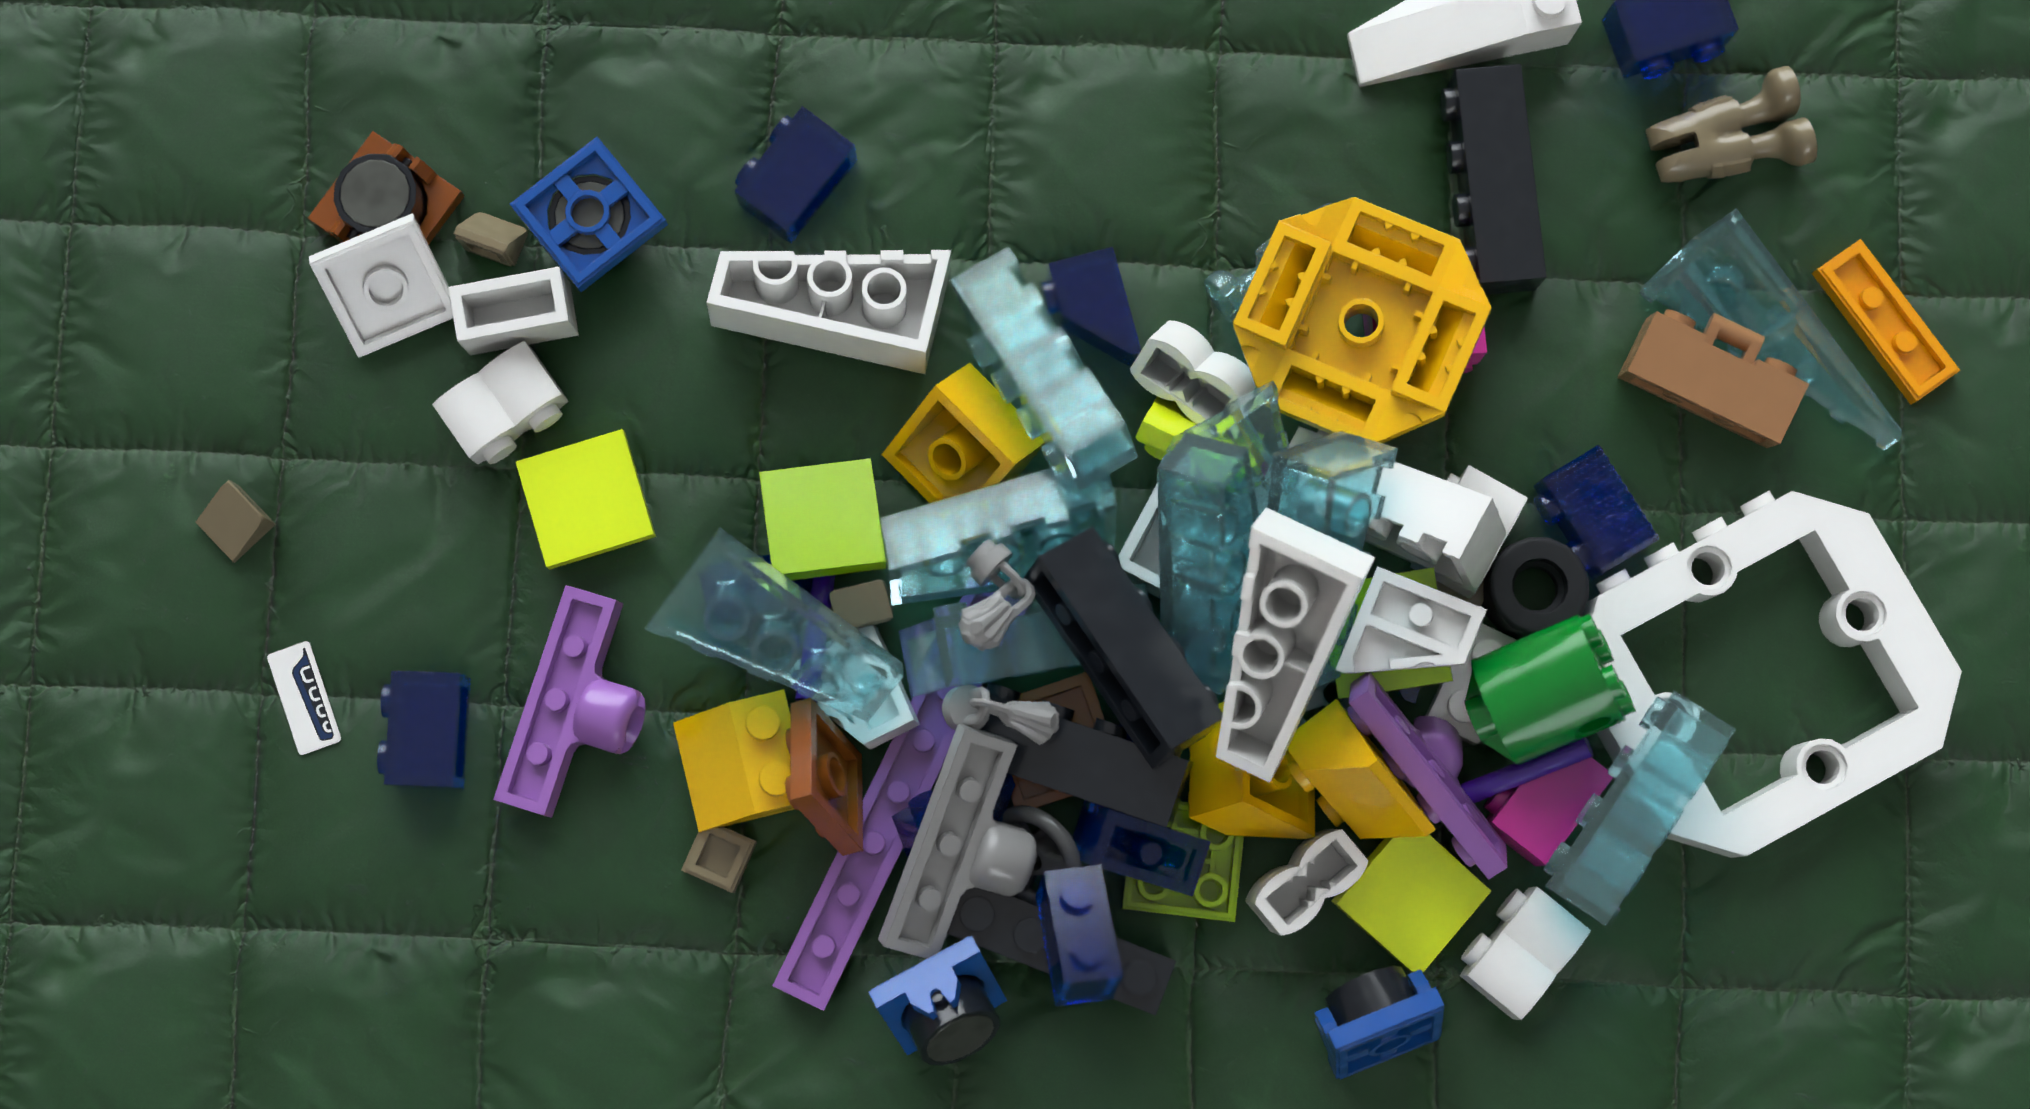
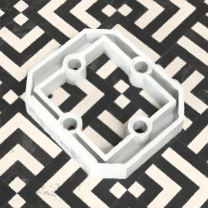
M1769 490L1740 506L1745 517L1727 526L1721 516L1692 532L1697 543L1679 552L1673 542L1647 556L1644 560L1649 569L1631 578L1627 570L1623 569L1596 584V587L1601 595L1588 601L1582 616L1590 613L1598 630L1601 629L1614 657V661L1605 664V667L1613 665L1619 679L1623 680L1636 709V712L1626 715V721L1601 730L1597 734L1654 835L1730 858L1744 857L1752 854L1942 749L1962 673L1870 514L1795 491H1791L1775 500ZM1799 539L1832 595L1824 602L1819 612V625L1822 633L1830 642L1840 647L1862 646L1900 713L1842 745L1832 739L1821 738L1793 745L1785 752L1780 762L1781 778L1720 811L1683 746L1692 738L1697 727V716L1694 707L1685 697L1677 693L1664 692L1654 695L1621 635L1685 600L1688 602H1702L1724 593L1733 585L1737 572ZM1694 558L1702 559L1711 566L1713 579L1710 585H1704L1694 578L1691 570ZM1849 603L1858 606L1863 612L1864 625L1861 631L1854 629L1847 622L1846 608ZM1656 708L1667 711L1672 718L1673 729L1668 737L1658 735L1652 728L1651 715ZM1811 754L1820 757L1826 768L1825 776L1820 783L1813 781L1806 771V762Z

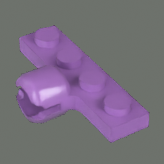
M565 585L493 800L552 818L573 754L579 746L589 745L615 754L625 753L633 747L638 739L645 718V698L642 693L634 688L607 681L602 677V667L623 603L612 598Z
M1366 672L1353 681L1350 685V706L1347 708L1353 723L1365 736L1373 733L1385 749L1382 751V755L1390 770L1397 778L1404 780L1408 785L1419 791L1417 799L1421 808L1432 822L1437 824L1442 821L1454 837L1451 838L1453 847L1463 862L1469 867L1476 864L1488 880L1508 868L1506 843L1468 797L1458 781L1459 773L1463 767V745L1457 729L1447 720L1435 716H1418L1414 719V725H1412L1371 672Z

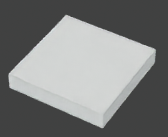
M413 213L309 256V264L358 358L453 319L449 286Z

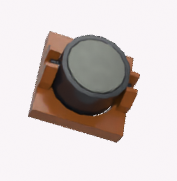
M372 131L348 165L341 170L336 181L309 215L308 219L342 243L413 213L429 245L465 196L455 186L438 176L417 156L414 158L401 145L392 144ZM426 197H427V214H426Z

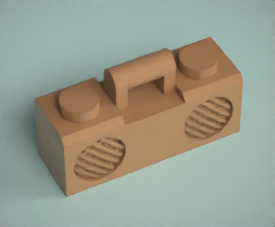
M1666 309L1664 314L1656 311L1646 318L1621 368L1618 378L1765 448L1781 444L1809 383L1795 377L1798 372L1797 369L1786 362L1767 357L1765 362L1759 359L1755 361L1765 336L1716 313H1713L1703 333L1694 329L1696 322L1692 318L1674 310ZM1717 338L1742 350L1740 358L1713 346L1715 339Z

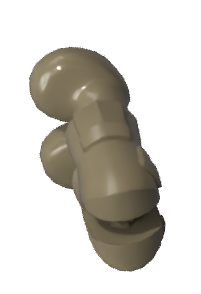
M1783 66L1769 71L1764 78L1761 91L1744 103L1739 104L1731 96L1723 95L1705 102H1699L1689 108L1687 112L1647 128L1645 134L1651 151L1664 150L1692 141L1696 145V148L1675 153L1656 162L1655 166L1660 182H1683L1701 177L1719 179L1750 171L1754 159L1779 158L1790 165L1798 167L1816 161L1817 140L1810 121L1805 117L1789 120L1773 130L1754 136H1749L1741 130V128L1756 124L1783 121L1793 118L1797 114L1801 103V91L1798 79L1792 68Z

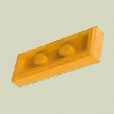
M1861 239L1812 273L1910 405L1961 371Z

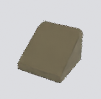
M478 212L457 225L453 234L466 251L511 267L516 265L528 231L522 226Z
M228 480L220 487L196 521V524L232 562H236L276 525L250 496L231 480Z
M883 580L870 581L830 592L829 598L838 631L846 632L891 621L894 617V599Z

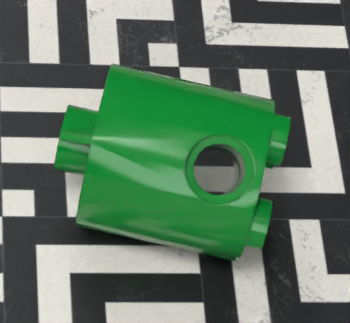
M1590 613L1582 617L1577 614L1471 660L1472 673L1466 699L1464 700L1471 723L1479 739L1484 744L1517 765L1626 721V715L1636 712L1630 694L1623 680L1619 679L1613 665L1605 667V664L1614 661V657L1601 629L1598 630Z

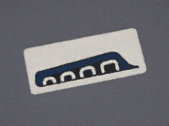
M304 641L269 654L267 659L298 753L304 755L339 742L341 735L310 643Z

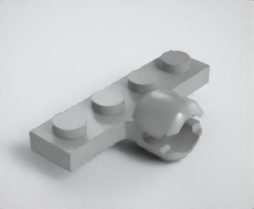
M958 723L878 938L884 947L927 959L941 951L960 897L966 889L976 887L1011 897L1021 892L1027 885L1035 865L1036 841L1025 829L993 819V809L1017 748V744L1011 739Z

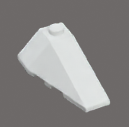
M1405 0L1349 32L1347 39L1358 85L1362 87L1567 45L1582 21L1576 0Z

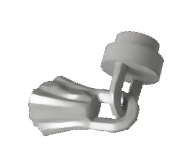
M990 539L986 540L974 551L967 560L966 565L973 570L970 577L981 587L991 581L999 589L986 599L961 609V618L958 624L962 639L980 651L998 647L1011 623L1022 611L1031 605L1036 595L1034 586L1027 579L1021 578L1008 564L1013 553L1003 543L996 545ZM1002 570L1011 580L1005 582L998 573ZM1010 596L1013 599L1020 600L1014 606H1011L1004 598Z
M974 685L955 687L946 694L942 704L943 717L946 723L955 731L958 723L980 729L986 724L989 715L992 714L998 716L1006 726L1021 732L1041 745L1049 740L1059 728V713L1055 707L1051 706L1050 702L1010 701L1003 704L990 700L989 691L985 687Z

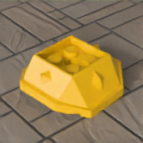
M1352 197L1326 205L1304 215L1298 214L1278 221L1233 321V328L1263 406L1369 450L1445 416L1489 317L1491 305L1479 284L1460 239L1357 197ZM1356 314H1366L1376 321L1377 328L1369 336L1356 337L1347 331L1345 324L1349 318Z

